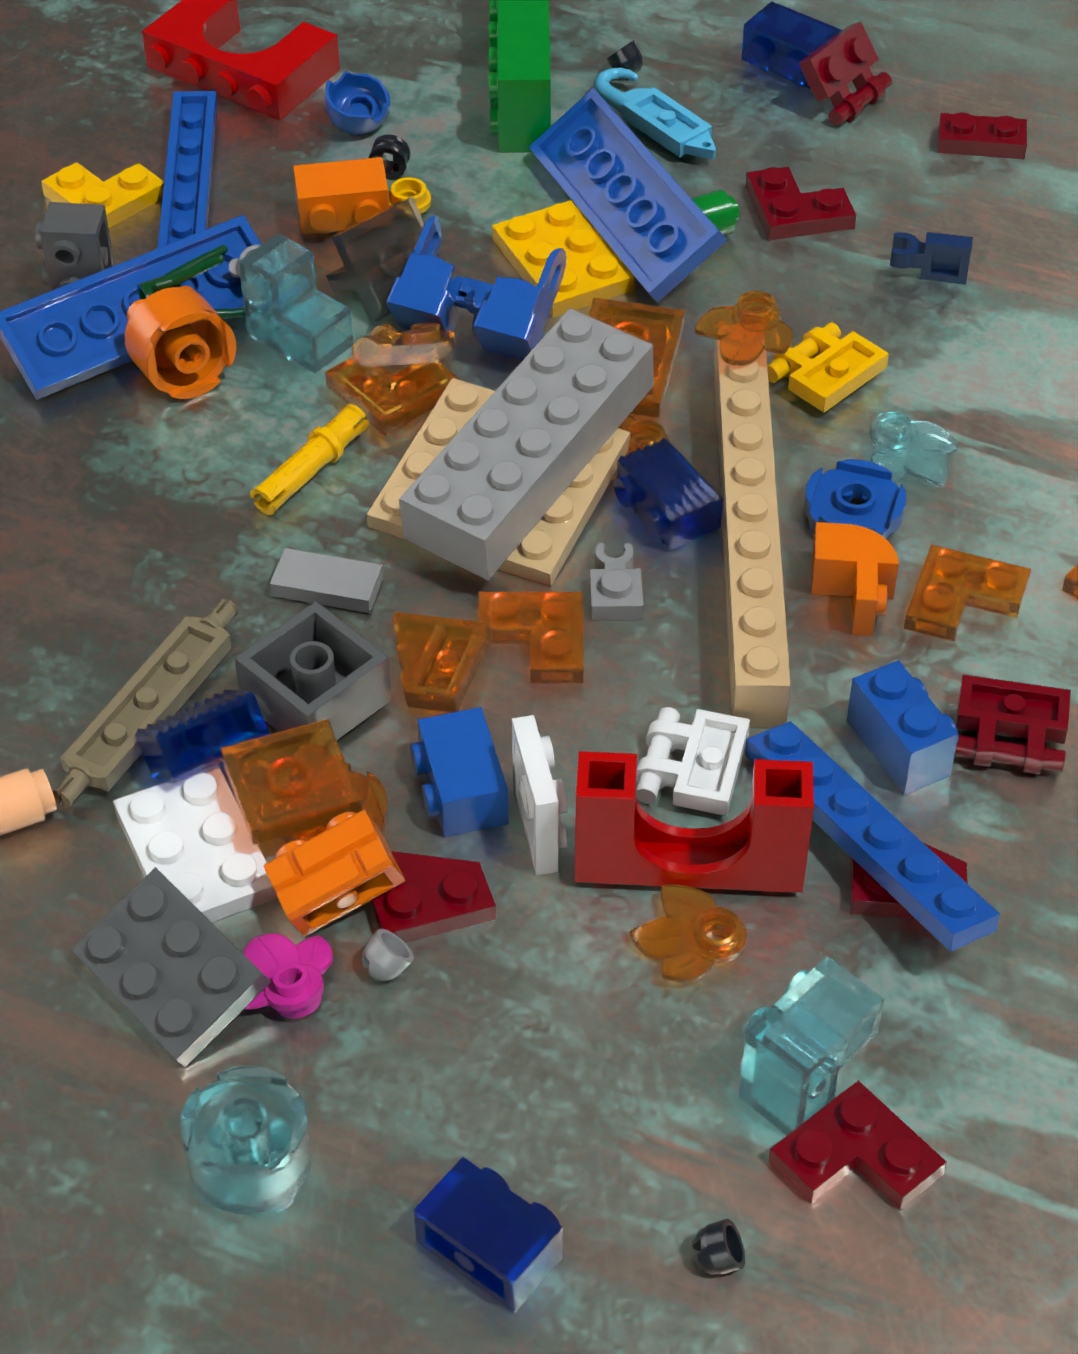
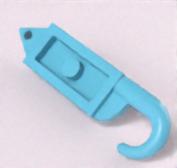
M610 68L597 75L594 80V89L610 106L622 113L624 120L679 158L689 154L715 159L716 148L712 140V126L655 87L651 89H632L622 93L609 84V82L615 79L637 81L638 74L629 69Z

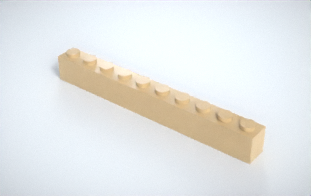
M716 325L714 385L732 716L750 719L749 728H774L787 723L791 683L765 325Z

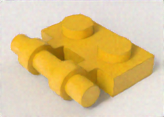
M829 322L822 328L814 327L802 336V342L795 347L787 346L776 353L773 357V362L767 365L768 380L776 383L783 377L789 378L788 390L824 413L885 370L888 365L889 353L854 331L840 340L841 331L835 323Z

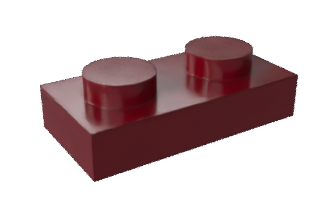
M964 112L955 114L940 113L938 153L1025 159L1027 119H1018L1011 116H977Z

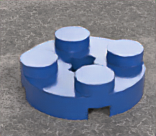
M857 459L842 460L837 462L836 469L828 470L822 474V467L814 472L808 480L805 491L804 510L809 519V530L812 534H815L816 522L853 524L871 529L888 540V536L894 533L903 521L906 506V490L902 483L899 489L898 485L891 480L892 472L879 464ZM852 498L862 500L861 505L850 504Z

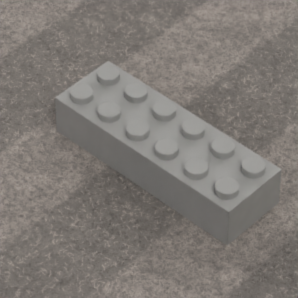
M569 308L399 498L404 539L489 581L654 386L653 344Z

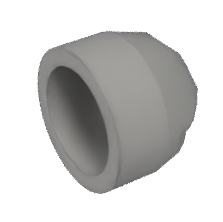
M378 929L366 943L362 953L363 966L368 969L369 975L380 981L394 980L414 960L413 952L409 946L397 935L385 929Z

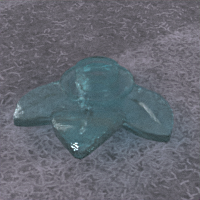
M892 411L880 413L874 418L869 430L870 442L874 449L871 462L879 464L892 472L891 480L896 484L903 479L906 473L939 487L945 484L948 475L946 455L956 452L959 447L955 438L947 430L929 421H911L905 415Z

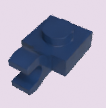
M904 232L894 233L890 266L899 269L919 268L921 269V280L966 285L973 237L927 232L926 241L923 243L912 234Z

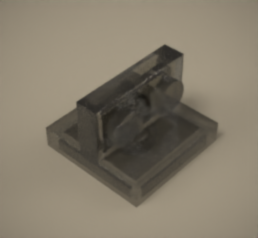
M413 197L403 199L331 237L344 266L326 275L333 292L351 289L353 295H358L370 322L379 321L391 314L386 301L396 277L401 278L410 253L413 254L425 225Z

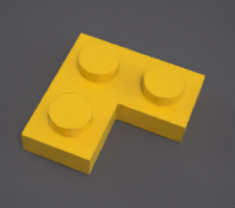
M77 162L62 168L59 172L41 181L44 196L52 202L105 205L108 228L117 225L163 199L164 181L139 163L124 169L104 182Z

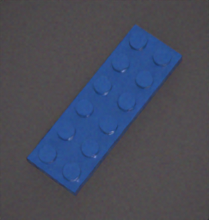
M594 88L585 94L529 146L534 155L657 303L727 241L723 234Z
M238 216L0 311V338L36 400L132 361L127 353L124 338L128 322L127 311L135 301L140 300L137 284L160 277L221 245H226L228 248L227 253L222 255L224 262L181 283V286L192 287L214 309L243 308L246 313L286 297L288 286L284 279L271 282L265 287L263 294L252 295L246 290V284L239 277H233L229 273L230 261L232 259H240L243 250L252 245L263 246L245 216ZM258 268L252 269L256 273H259L261 271ZM233 318L224 319V321L226 322V321L231 320V319H233Z

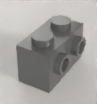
M49 202L44 220L38 221L36 224L35 241L37 248L43 249L44 252L42 277L44 284L50 285L51 291L115 266L105 205Z

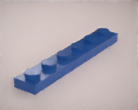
M216 91L173 92L158 248L208 229L218 109Z
M789 721L746 738L745 756L752 763H754V759L813 762L814 810L812 820L950 952L997 931L1000 913L794 723Z

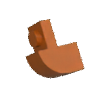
M816 522L812 552L811 595L852 597V635L873 636L876 615L885 616L887 599L894 600L899 566L897 553L887 539L871 529L853 524Z

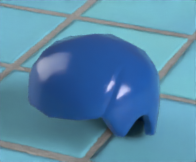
M345 71L334 83L330 80L327 81L325 110L333 125L342 131L354 135L369 133L382 125L390 114V95L383 83L369 74H351Z

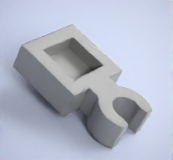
M604 543L597 544L595 548L596 569H590L591 621L643 620L641 568L633 569L634 548L631 543H624V554L617 558H612L605 554Z

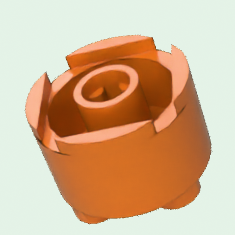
M181 286L162 289L151 294L146 299L135 301L127 311L128 322L124 338L127 353L159 391L169 393L171 397L177 399L195 398L211 391L221 382L218 376L226 365L231 368L236 355L234 333L214 308L192 287Z

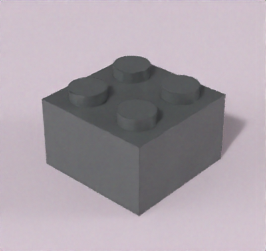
M316 601L235 657L240 701L311 758L321 753L392 700L389 657Z

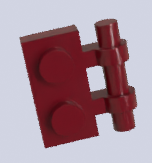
M861 21L847 26L799 62L817 102L830 99L834 109L829 112L828 117L835 126H839L845 121L851 122L862 114L865 105L868 103L874 104L883 98L886 89L892 84V79L888 73L881 72L877 76H873L869 68L879 58ZM851 81L857 90L854 93H850L847 86Z
M962 675L956 728L976 731L977 738L958 735L959 739L954 757L974 759L973 765L990 767L991 762L1022 766L1023 772L1040 774L1041 769L1063 772L1066 751L1044 748L1045 742L1065 744L1068 732L1071 690ZM995 734L1026 739V745L995 741Z

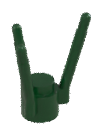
M221 245L160 277L137 284L139 298L146 299L151 294L162 289L181 287V283L224 262L222 255L227 253V246ZM243 308L214 309L223 319L242 318L246 315V311Z

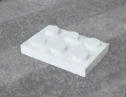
M218 764L113 800L116 816L144 878L156 867L211 922L278 899L277 893L263 867L266 864V860Z

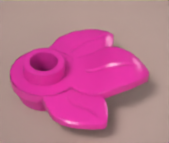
M272 933L258 935L246 944L244 955L271 983L244 1008L245 1010L270 1005L283 1017L301 1018L311 1014L319 1007L324 991L322 975L333 962L331 946L324 938L317 935L295 945L287 937Z

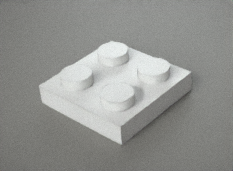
M530 715L512 718L513 792L535 873L538 876L558 872V849L567 847L566 830L561 813H567V798L562 779L552 780L550 770L555 768L551 739L549 736L540 737L535 717Z

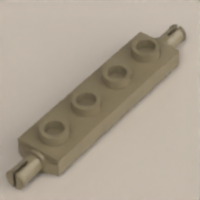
M222 598L207 617L185 616L60 758L63 771L68 773V775L52 791L57 804L60 806L63 804L64 808L71 807L72 803L86 787L101 788L107 792L111 790L232 649L230 634L224 629L239 612L237 606L229 600L227 603V599Z

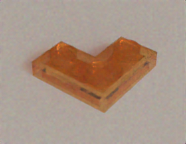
M364 351L325 371L326 386L347 404L359 407L366 415L364 418L384 436L432 410L451 379L460 380L431 355L424 357L394 375L390 374Z
M931 544L906 613L904 629L955 642L966 606L1018 618L1029 583L1031 569Z
M479 592L478 644H530V683H583V592Z

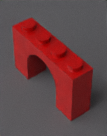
M181 0L142 31L147 67L203 90L216 91L220 97L279 121L340 71L338 35L306 22H302L278 43L262 51L230 53L219 50L222 45L241 31L237 0Z
M579 751L575 817V882L803 893L814 810L813 762L754 759L751 797L746 809L740 815L729 822L714 827L682 828L656 820L640 806L636 797L637 754Z

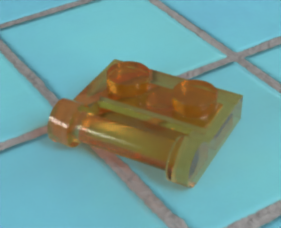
M420 323L412 325V330L397 332L389 324H380L372 329L369 335L362 336L356 340L352 346L351 353L355 362L361 366L439 363L455 349L454 330H440L439 323Z

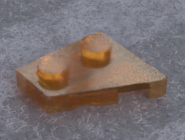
M395 612L392 618L397 636V652L402 669L401 679L407 706L451 713L459 711L492 639L489 623Z

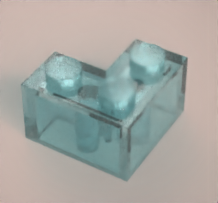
M278 233L239 261L241 290L246 317L245 324L247 334L254 340L266 344L284 355L289 361L298 363L315 374L354 345L351 309L316 289L312 251Z
M828 956L810 972L806 969L798 972L787 985L784 995L770 1008L762 1006L756 1010L743 1029L745 1042L743 1058L739 1065L741 1070L739 1098L785 1135H789L834 1100L839 1070L879 1032L884 998Z

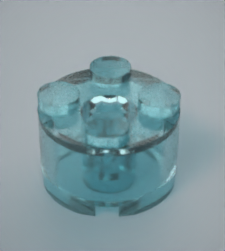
M237 1066L217 1073L218 1080L200 1090L199 1085L189 1095L180 1118V1132L189 1176L197 1191V1195L205 1205L235 1214H257L268 1210L273 1212L282 1211L294 1202L296 1193L305 1183L312 1165V1146L306 1104L300 1093L298 1095L288 1085L287 1079L277 1071L259 1066Z

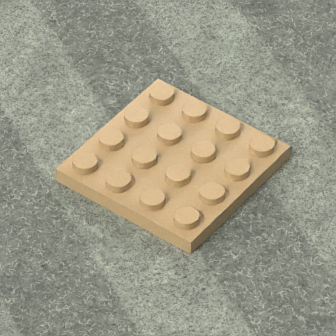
M455 378L451 379L366 514L368 528L404 539L399 498L495 392L494 390ZM618 428L498 570L549 587L552 586L631 446V432Z

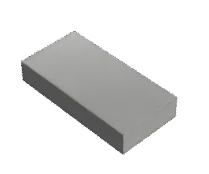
M284 548L270 581V593L273 597L314 603L316 601L320 605L370 613L384 578L383 564Z

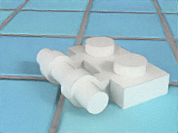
M662 708L657 720L653 721L648 729L646 743L649 746L647 755L639 760L637 766V799L644 803H653L656 801L660 789L665 786L674 787L673 805L727 816L746 746V738L749 735L750 719L697 709L693 724L690 725L679 723L680 713L674 708ZM676 749L685 751L682 762L668 759L669 754Z

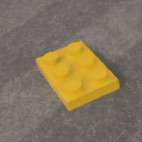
M572 200L557 203L550 207L492 225V240L521 278L536 287L550 253L558 248L566 251L564 276L549 313L552 318L565 314L569 308L578 310L634 291L635 276Z

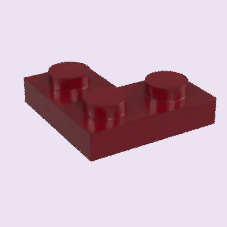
M771 167L765 170L746 172L745 187L769 241L855 229L856 213L844 187L801 193L789 167Z
M859 1080L770 1149L768 1160L811 1204L854 1169H857L899 1210L903 1209L944 1175L947 1161Z

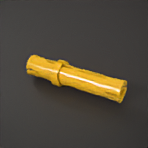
M347 404L322 428L317 426L308 435V441L299 450L292 454L263 482L251 490V499H256L259 495H262L254 502V505L264 514L273 515L286 500L304 486L320 469L330 461L332 463L337 462L344 455V448L369 427V421L366 419L357 424L366 416L365 413L356 405Z

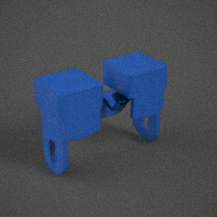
M430 216L422 229L413 254L410 253L401 278L396 277L386 301L397 326L450 340L460 316L457 307L464 308L473 314L472 330L475 331L482 349L523 361L545 336L543 328L565 272L566 251L558 248L550 253L537 287L525 280L512 277L502 278L497 276L494 285L461 276L450 279L455 266L437 257L442 244L441 224L437 216Z

